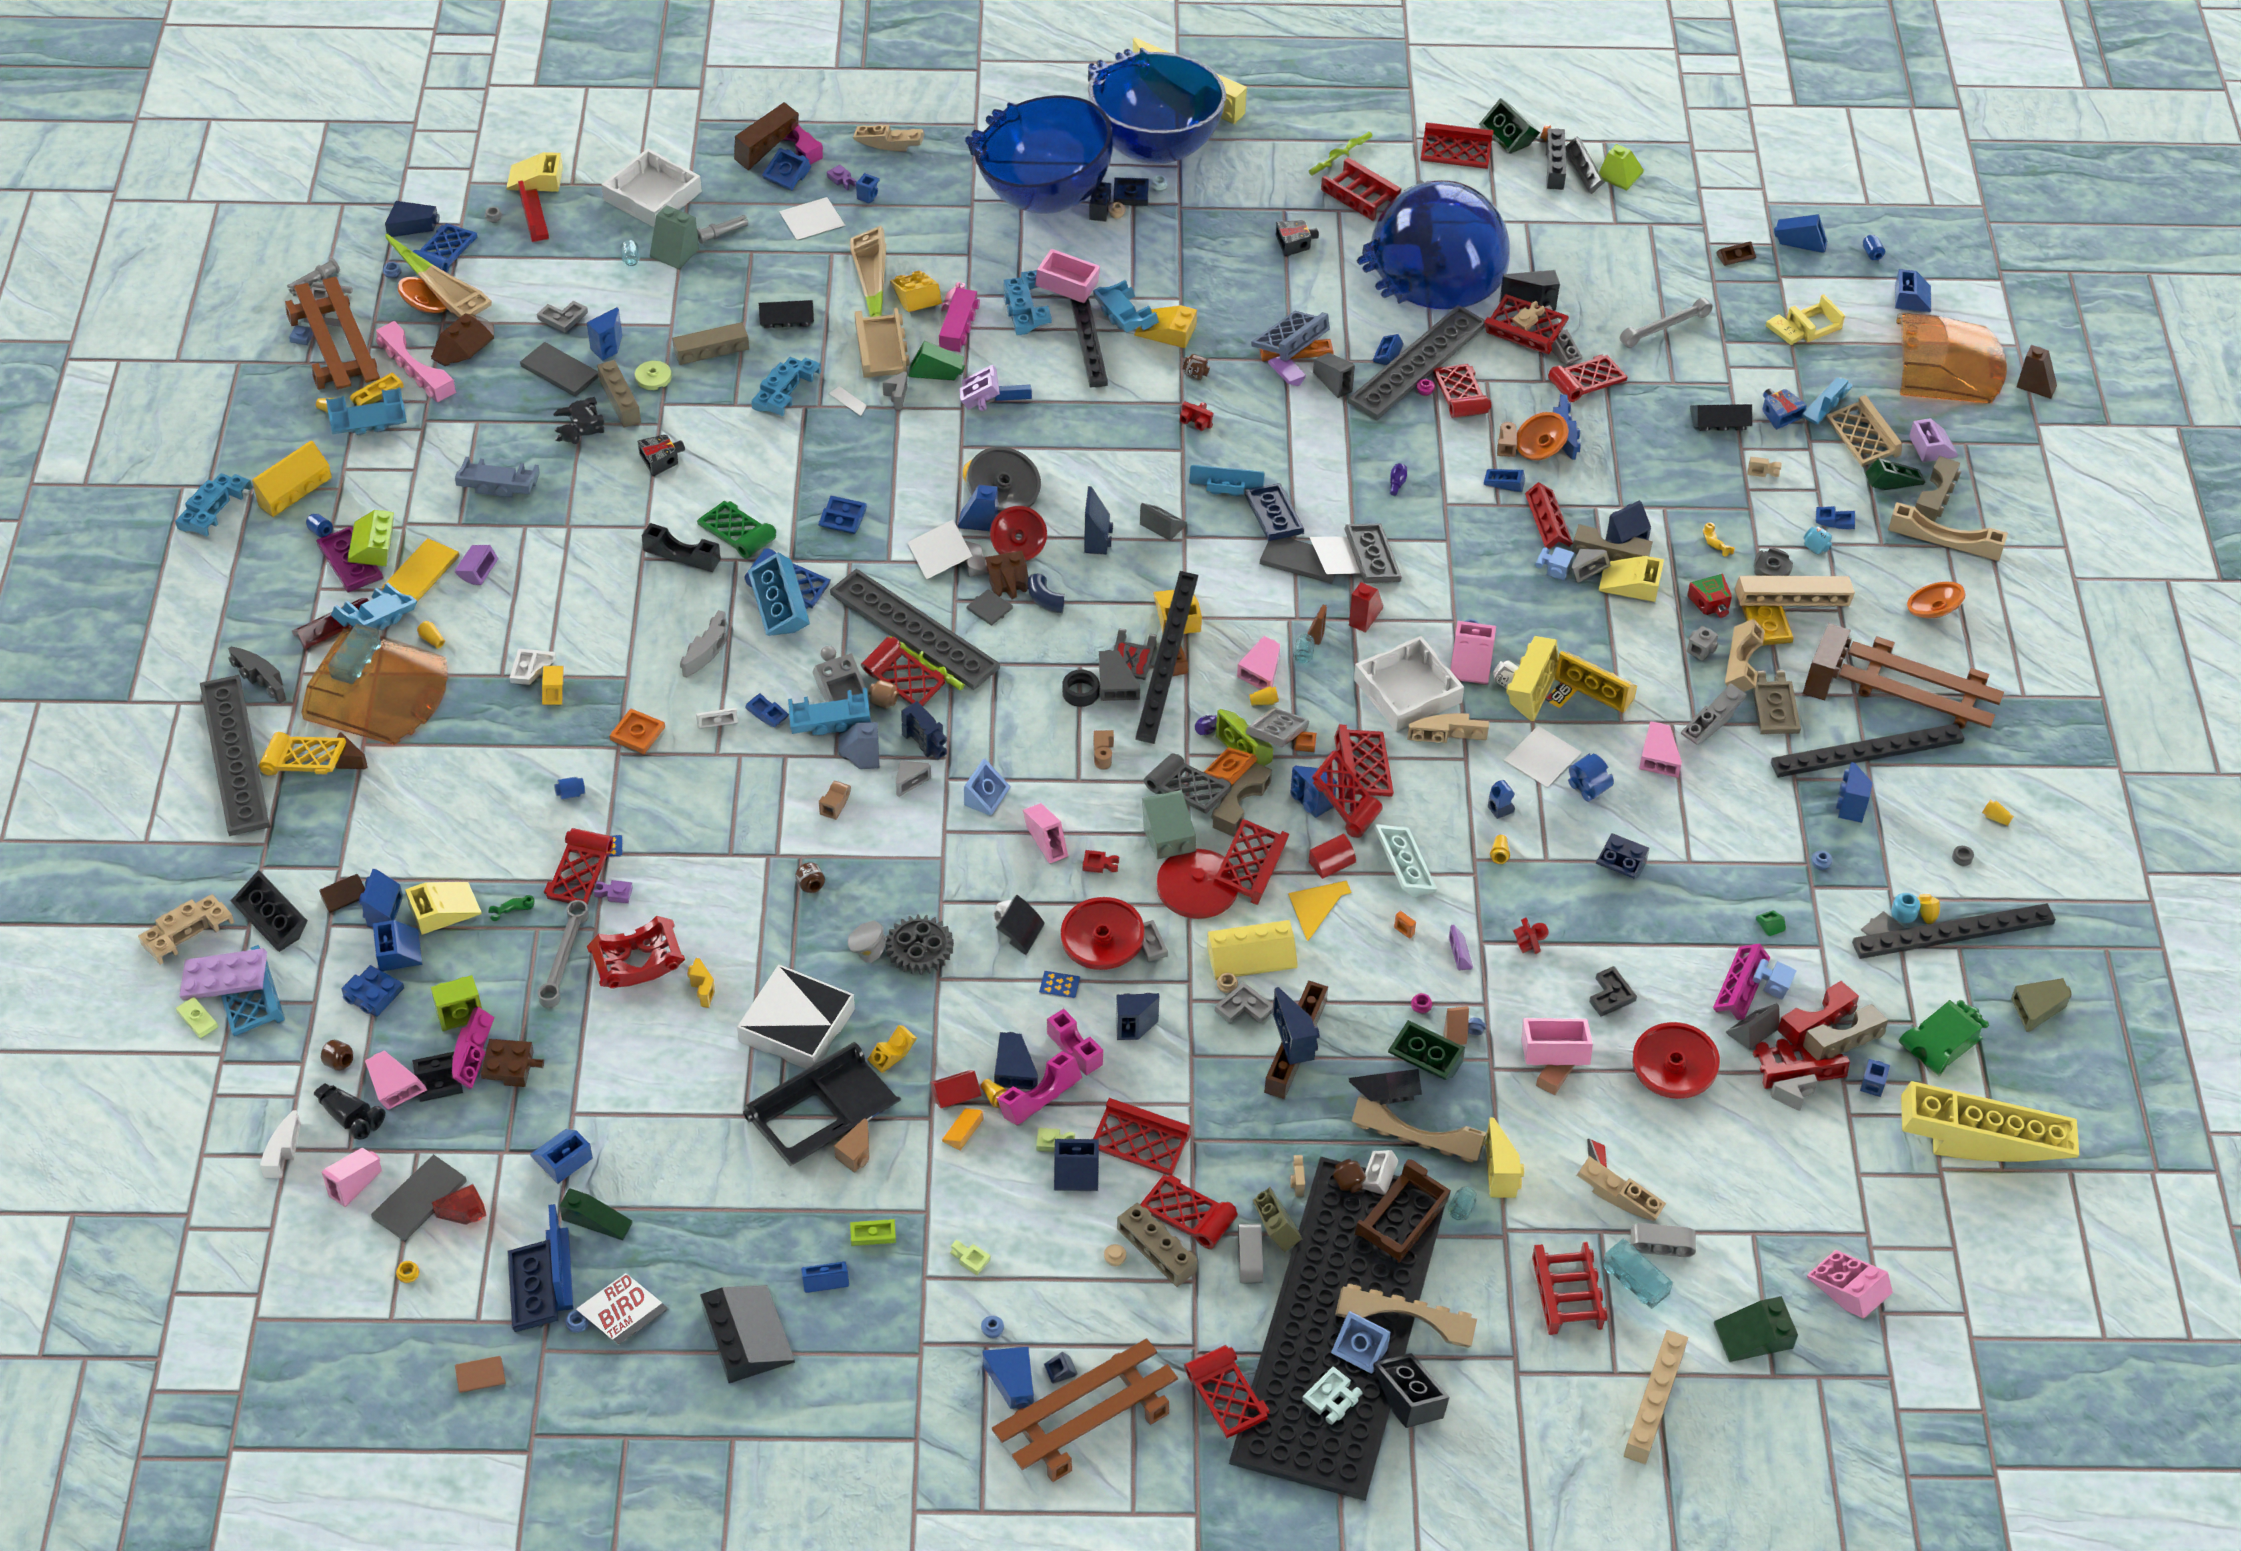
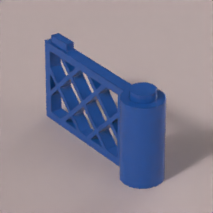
M446 223L436 230V234L420 250H414L413 252L447 273L449 266L477 238V233ZM448 230H449V231H452V232H455V233L445 234ZM452 238H457V239H458V240L448 241V239H452ZM445 240V242L436 243L437 241ZM460 245V247L451 248V246ZM448 247V249L439 251V248ZM428 250H436L435 252H427ZM451 254L449 258L443 257V255Z
M769 548L764 549L751 568L773 556L776 552ZM793 563L795 574L806 576L805 579L798 580V584L808 583L810 586L809 589L800 590L805 608H813L829 586L831 579ZM747 572L744 578L747 585L752 587L749 573ZM819 581L823 583V585L819 587H813L812 582ZM812 593L813 599L810 601L805 599L803 595Z

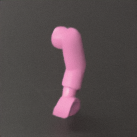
M957 282L955 287L946 293L941 311L949 309L956 288L965 289L963 282L962 284Z

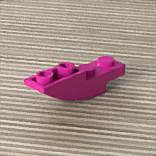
M480 1007L473 1009L467 1026L461 1028L453 1055V1079L469 1089L473 1087L486 1051L483 1050L495 1018Z

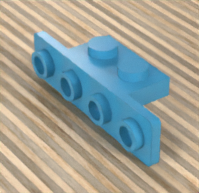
M1837 377L1804 411L1802 417L1816 425L1819 424L1837 406L1838 402L1846 396L1852 388V384L1848 383V380Z
M1191 465L1189 483L1207 485L1206 491H1210L1212 494L1229 493L1231 496H1239L1240 494L1244 495V489L1264 486L1265 472Z

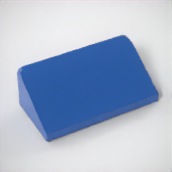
M1399 334L1382 338L1373 362L1388 365L1400 354L1404 343Z
M1030 384L999 386L1000 394L995 396V401L1032 399V388Z
M845 1261L801 1268L805 1293L849 1286L848 1270Z

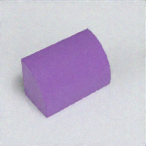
M471 545L455 569V573L462 580L470 584L482 585L497 562L498 557L491 545Z

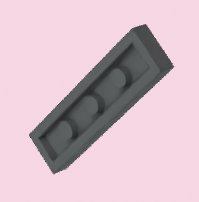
M1575 137L1565 146V150L1587 190L1592 194L1605 182L1582 140L1579 137Z

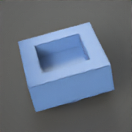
M296 325L289 336L290 343L308 345L313 336L312 329Z

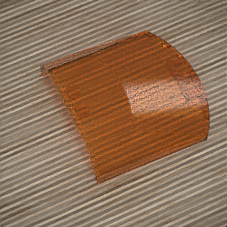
M1898 313L1896 323L1901 324L1903 355L1900 395L1992 403L1995 400L1997 394H2000L2006 379L2007 363L2001 344L1986 326L1937 315Z
M355 628L343 629L307 684L301 711L302 717L306 721L395 745L401 742L400 738L407 734L411 736L415 733V728L421 723L425 724L440 705L446 691L448 679L446 657L368 631L360 634Z

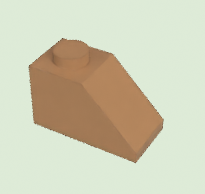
M865 1118L834 1145L835 1158L853 1172H856L860 1167H864L869 1161L868 1120Z

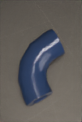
M1038 573L1030 575L1027 584L1029 595L1034 602L1045 610L1063 613L1065 594L1049 590L1047 588V578L1044 575Z

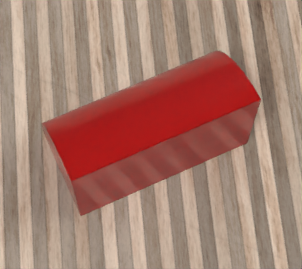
M1344 833L1310 849L1309 864L1322 879L1356 863L1353 846Z
M967 1070L930 1082L935 1100L941 1109L982 1096L974 1070Z

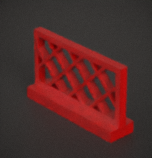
M1426 122L1420 161L1488 169L1493 130ZM1427 139L1436 140V142L1430 144ZM1444 142H1453V144L1447 146ZM1440 144L1444 149L1438 152L1434 147ZM1461 144H1470V146L1464 148ZM1478 145L1488 146V147L1485 148L1484 150H1481V149L1478 147ZM1457 146L1461 151L1455 154L1451 149ZM1474 148L1478 153L1472 156L1468 151ZM1431 150L1434 155L1427 156L1425 153ZM1448 152L1451 157L1444 158L1442 155ZM1465 154L1468 159L1461 160L1459 157ZM1482 156L1486 162H1478L1476 159Z
M1505 294L1492 316L1487 317L1484 321L1486 333L1549 355L1552 351V344L1569 320L1568 315L1544 307L1546 317L1538 319L1533 325H1536L1538 330L1530 332L1511 325L1513 322L1512 318L1514 317L1509 318L1507 313L1516 310L1519 313L1520 309L1523 308L1530 309L1532 303ZM1508 301L1515 304V306L1505 309ZM1504 314H1505V316H1506V319H1505V320H1502V321L1496 320V318H1497L1498 316H1501V315H1504ZM1561 319L1560 323L1552 325L1551 320ZM1549 322L1550 326L1540 329L1538 324ZM1549 331L1553 333L1550 338L1542 335V333Z
M1339 724L1334 736L1337 752L1357 779L1368 786L1365 789L1370 796L1392 797L1394 791L1384 733L1381 731L1347 729V725ZM1350 736L1357 737L1361 741L1356 744L1350 739ZM1369 738H1379V743L1375 745ZM1365 743L1371 750L1367 752L1360 746ZM1355 750L1363 755L1360 759L1353 755ZM1377 752L1382 758L1378 760L1371 754ZM1367 758L1374 765L1369 767L1363 761ZM1358 765L1365 770L1363 774L1355 770ZM1376 767L1384 771L1382 776L1374 771ZM1370 774L1377 780L1372 783L1366 776ZM1344 775V785L1349 786V778ZM1381 782L1387 789H1380L1376 785ZM1344 789L1345 799H1350L1349 789ZM1355 790V795H1361L1358 790Z
M1243 819L1214 882L1252 898L1250 902L1258 905L1286 845L1289 833L1282 831L1281 834H1278ZM1243 828L1251 829L1254 834L1246 836ZM1267 836L1274 840L1272 843L1264 844L1261 837ZM1257 839L1260 846L1252 848L1249 840ZM1244 842L1247 849L1239 851L1236 844ZM1263 850L1266 857L1258 859L1254 852ZM1250 853L1253 861L1245 863L1242 855ZM1237 857L1240 864L1232 866L1229 859ZM1256 865L1259 872L1251 874L1247 867ZM1243 868L1246 876L1238 878L1235 870ZM1230 872L1233 879L1226 880L1221 878V875ZM1249 880L1252 886L1251 890L1242 887L1240 882Z
M1109 1098L1106 1103V1110L1093 1139H1099L1108 1135L1112 1143L1106 1146L1099 1145V1152L1169 1176L1170 1174L1173 1175L1185 1144L1189 1141L1191 1126ZM1108 1117L1118 1119L1120 1125L1109 1129L1106 1124ZM1132 1124L1138 1126L1140 1132L1129 1136L1125 1127ZM1123 1129L1126 1137L1115 1142L1111 1133ZM1152 1131L1157 1132L1160 1139L1149 1143L1145 1134ZM1143 1136L1146 1145L1135 1149L1131 1140ZM1173 1138L1181 1141L1178 1147L1171 1150L1166 1141ZM1129 1142L1132 1151L1127 1153L1120 1152L1117 1146ZM1163 1143L1167 1152L1156 1156L1152 1147ZM1149 1149L1152 1158L1147 1160L1140 1159L1138 1153ZM1169 1156L1172 1161L1170 1168L1160 1166L1158 1160Z

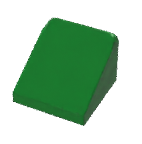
M1774 910L1756 916V920L1768 936L1786 930L1785 917Z

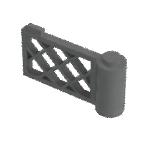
M1171 753L1144 778L1146 787L1154 793L1159 791L1163 793L1182 790L1183 793L1194 791L1195 795L1184 796L1187 805L1205 814L1232 790L1230 782L1222 778L1218 780L1184 763V759L1179 754ZM1185 771L1192 774V776L1180 778ZM1205 780L1208 783L1196 785L1195 781ZM1193 782V786L1182 787L1181 783ZM1179 784V788H1168L1170 785ZM1214 788H1221V789H1222L1220 792H1213V793H1211V789H1214ZM1209 789V793L1197 795V791ZM1210 799V801L1206 805H1203L1198 802L1200 800Z

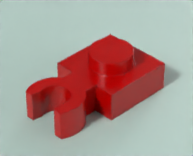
M1085 850L1083 871L1103 873L1104 869H1108L1110 872H1118V865L1116 864H1119L1120 857L1117 855L1106 857V852Z

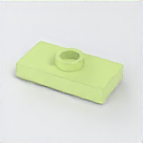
M195 997L176 1007L177 1013L199 1038L218 1028L217 1022Z

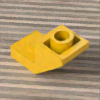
M543 666L542 705H563L564 666Z
M695 958L693 965H690L688 968L687 977L690 978L691 987L698 988L697 997L700 998L701 1007L709 1008L715 993L714 979L701 959Z
M898 1025L889 1041L878 1042L867 1060L881 1073H884L908 1054L917 1037L903 1025Z

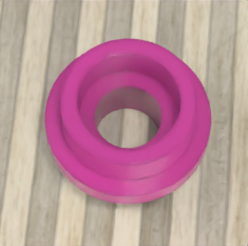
M1422 379L1417 383L1416 388L1419 394L1428 396L1434 391L1435 384L1431 380Z
M1419 993L1412 998L1411 1007L1415 1012L1424 1014L1431 1010L1432 1000L1427 994Z

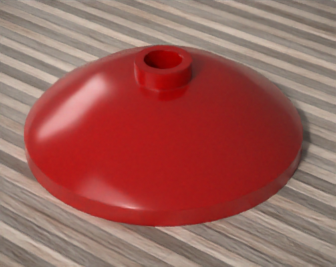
M1026 506L1008 507L1001 511L992 522L990 529L991 543L999 555L1022 551L1025 561L1036 557L1043 550L1047 541V527L1043 518L1035 510ZM1020 534L1022 539L1017 540L1015 536Z

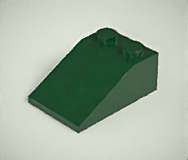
M1782 1296L1760 1300L1715 1320L1713 1323L1729 1362L1794 1349L1798 1337Z

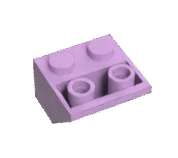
M1931 418L1913 421L1909 438L1922 462L1935 461L1939 456L1945 458L1958 456L1944 428Z

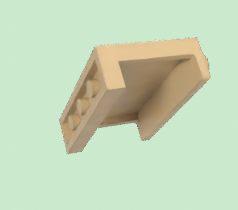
M894 308L893 315L865 318L862 316V311H855V326L863 378L907 372V366H910L909 355H905V352H907V342L903 341L905 329L901 328L903 318L902 314L898 313V308Z

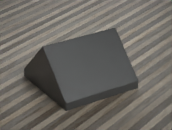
M1141 503L1140 525L1169 541L1187 524L1186 521L1156 505Z
M1776 1003L1755 1010L1745 1019L1728 1029L1726 1033L1750 1050L1778 1030L1780 1024L1779 1005Z

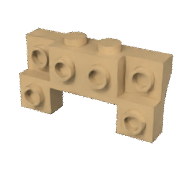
M211 894L197 903L191 899L174 910L163 914L155 920L156 926L138 935V938L145 950L150 952L161 965L164 963L162 956L169 952H172L174 956L178 955L176 946L209 928L208 924L215 932H218V925L227 920L230 924H233L234 920L222 902L219 903L215 896Z

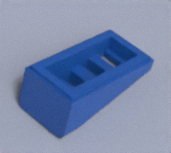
M1487 469L1484 479V485L1515 492H1522L1525 484L1524 470Z

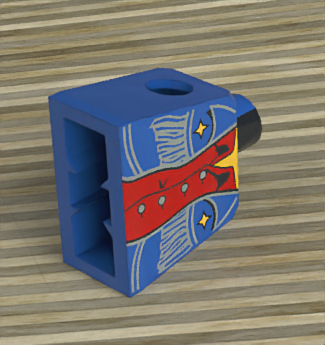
M1770 388L1764 391L1763 397L1765 400L1762 410L1776 430L1803 418L1802 414L1806 410L1807 404L1790 391L1783 389L1775 393Z

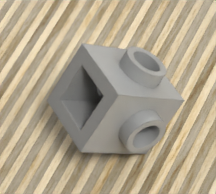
M1701 626L1697 631L1691 633L1687 652L1704 661L1710 653L1713 654L1718 647V634Z

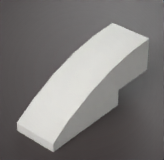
M293 1110L281 1122L266 1146L260 1164L264 1178H282L285 1160H294L301 1125L297 1110Z

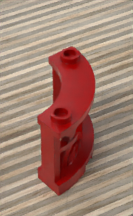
M656 916L647 924L635 929L636 933L625 936L624 933L612 935L598 934L587 945V949L593 955L600 977V986L611 989L632 986L654 980L677 969L685 960V957L681 954L673 930L675 927L674 921ZM669 946L670 952L667 953V950L663 948ZM639 949L644 953H651L649 959L641 968L624 962L630 957L632 950ZM607 965H611V970L609 972L607 969Z

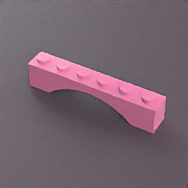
M395 321L376 330L378 346L380 348L383 347L390 358L393 357L400 368L402 367L410 378L412 377L417 385L426 391L430 398L432 397L436 402H439L456 393L454 380L444 370L426 366L415 360L406 350L405 332Z

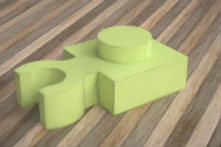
M1038 1128L1036 1151L1054 1152L1055 1139H1075V1133L1067 1132L1061 1135L1060 1129Z

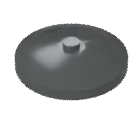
M987 448L979 452L972 459L967 470L966 482L971 496L978 485L998 487V514L1012 506H1026L1030 508L1035 503L1041 489V478L1035 464L1026 455L1012 448Z

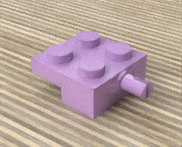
M994 365L962 380V387L959 388L960 398L968 410L979 405V410L984 411V409H987L986 401L1000 394L997 369Z

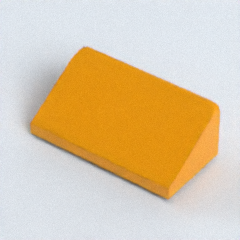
M965 1108L942 1138V1142L961 1151L983 1121V1111Z

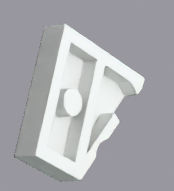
M518 649L510 675V683L530 685L543 673V666H550L556 660V652Z

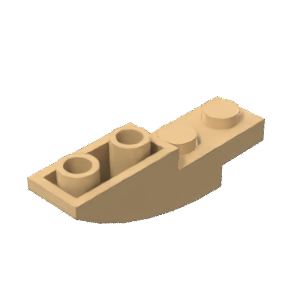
M889 125L857 126L853 139L877 149L907 151L908 146L921 145L925 134L923 129L891 130Z
M1463 713L1430 716L1409 724L1407 740L1447 743L1448 737L1487 740L1489 721L1469 720V714Z
M1590 1156L1576 1175L1594 1187L1592 1191L1594 1194L1642 1218L1655 1221L1666 1205L1664 1201L1632 1179L1623 1180Z

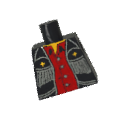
M1303 220L1276 222L1275 235L1285 257L1309 250L1311 248V239L1319 238L1318 229H1308Z
M660 435L637 441L639 455L652 476H656L677 465V453L685 451L682 440L672 443L668 435Z

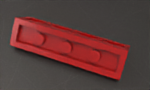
M523 180L518 181L520 198L532 242L549 239L537 189L526 191Z
M1539 482L1536 483L1525 495L1544 546L1551 549L1558 542H1561L1570 547L1573 542L1553 490Z

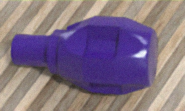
M1395 464L1391 470L1390 494L1393 496L1397 495L1398 489L1406 482L1407 467L1404 464Z
M1205 715L1199 718L1195 723V731L1199 735H1209L1215 732L1217 715Z

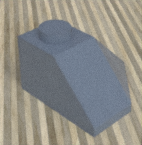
M878 722L857 723L838 737L839 755L844 759L848 758L859 769L880 768Z

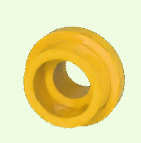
M412 1261L400 1263L396 1270L397 1278L403 1283L415 1281L420 1273L419 1267Z

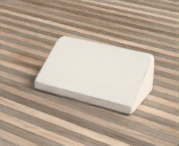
M736 708L696 713L698 729L738 723Z
M1392 1150L1372 1152L1365 1171L1366 1180L1362 1183V1189L1383 1195L1387 1193L1398 1164V1159Z

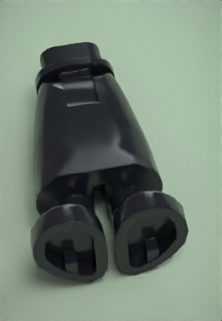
M324 1083L314 1091V1096L318 1098V1102L323 1105L325 1110L344 1129H350V1133L355 1139L362 1140L367 1138L370 1134V1129L376 1131L385 1119L386 1112L383 1108L374 1106L370 1109L368 1103L334 1085L329 1086Z

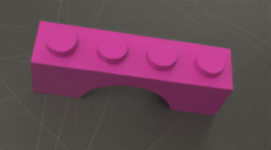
M799 124L783 139L795 142L796 155H803L808 158L810 165L823 158L821 142L814 139Z
M1061 1051L1046 1062L1044 1077L1034 1089L1023 1092L1013 1086L1000 1095L997 1100L1004 1119L1015 1125L1023 1123L1032 1114L1041 1110L1043 1106L1082 1079L1076 1058Z

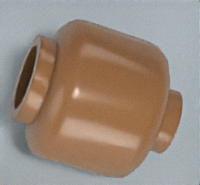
M879 680L876 684H871L868 695H870L871 703L887 709L896 704L899 692L894 684Z

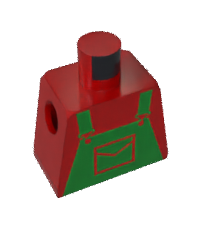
M1723 574L1690 582L1687 596L1703 614L1717 613L1720 618H1724L1729 614L1728 609L1730 608L1732 594Z

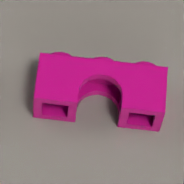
M1065 1009L1060 1010L1047 1019L1048 1036L1062 1051L1076 1058L1079 1069L1086 1076L1103 1065L1104 1050L1091 1036L1085 1040L1081 1037L1077 1029V1022Z

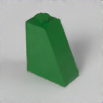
M924 341L910 363L908 376L912 378L955 381L957 376L962 375L964 371V357Z

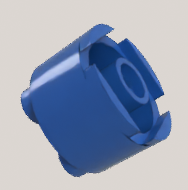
M1590 753L1569 767L1570 778L1568 782L1573 789L1577 788L1587 802L1612 787L1614 778L1612 774L1608 775L1606 769L1609 767L1605 761L1594 753L1592 755Z

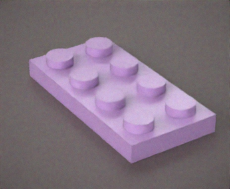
M261 948L185 960L179 997L184 1001L193 997L198 999L262 989L267 951Z

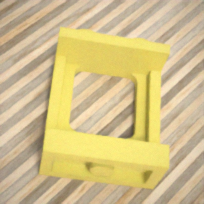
M1824 294L1821 295L1818 304L1806 309L1799 310L1796 306L1790 307L1787 320L1805 333L1804 339L1806 342L1842 329L1845 319L1843 312ZM1824 314L1833 324L1816 330V326L1808 318Z

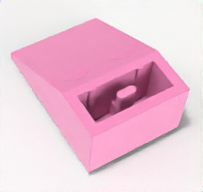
M1464 621L1457 622L1450 671L1459 681L1488 685L1496 626Z
M1835 1250L1807 1275L1809 1280L1843 1309L1863 1319L1893 1293L1887 1271L1838 1250Z

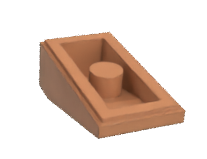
M1469 1007L1447 1008L1443 1032L1445 1038L1460 1045L1467 1043Z
M1547 1065L1538 1076L1536 1086L1556 1095L1575 1065Z

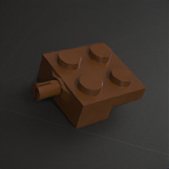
M489 1039L481 1070V1079L503 1081L504 1086L526 1087L530 1068H544V1059H532L534 1053L532 1042Z

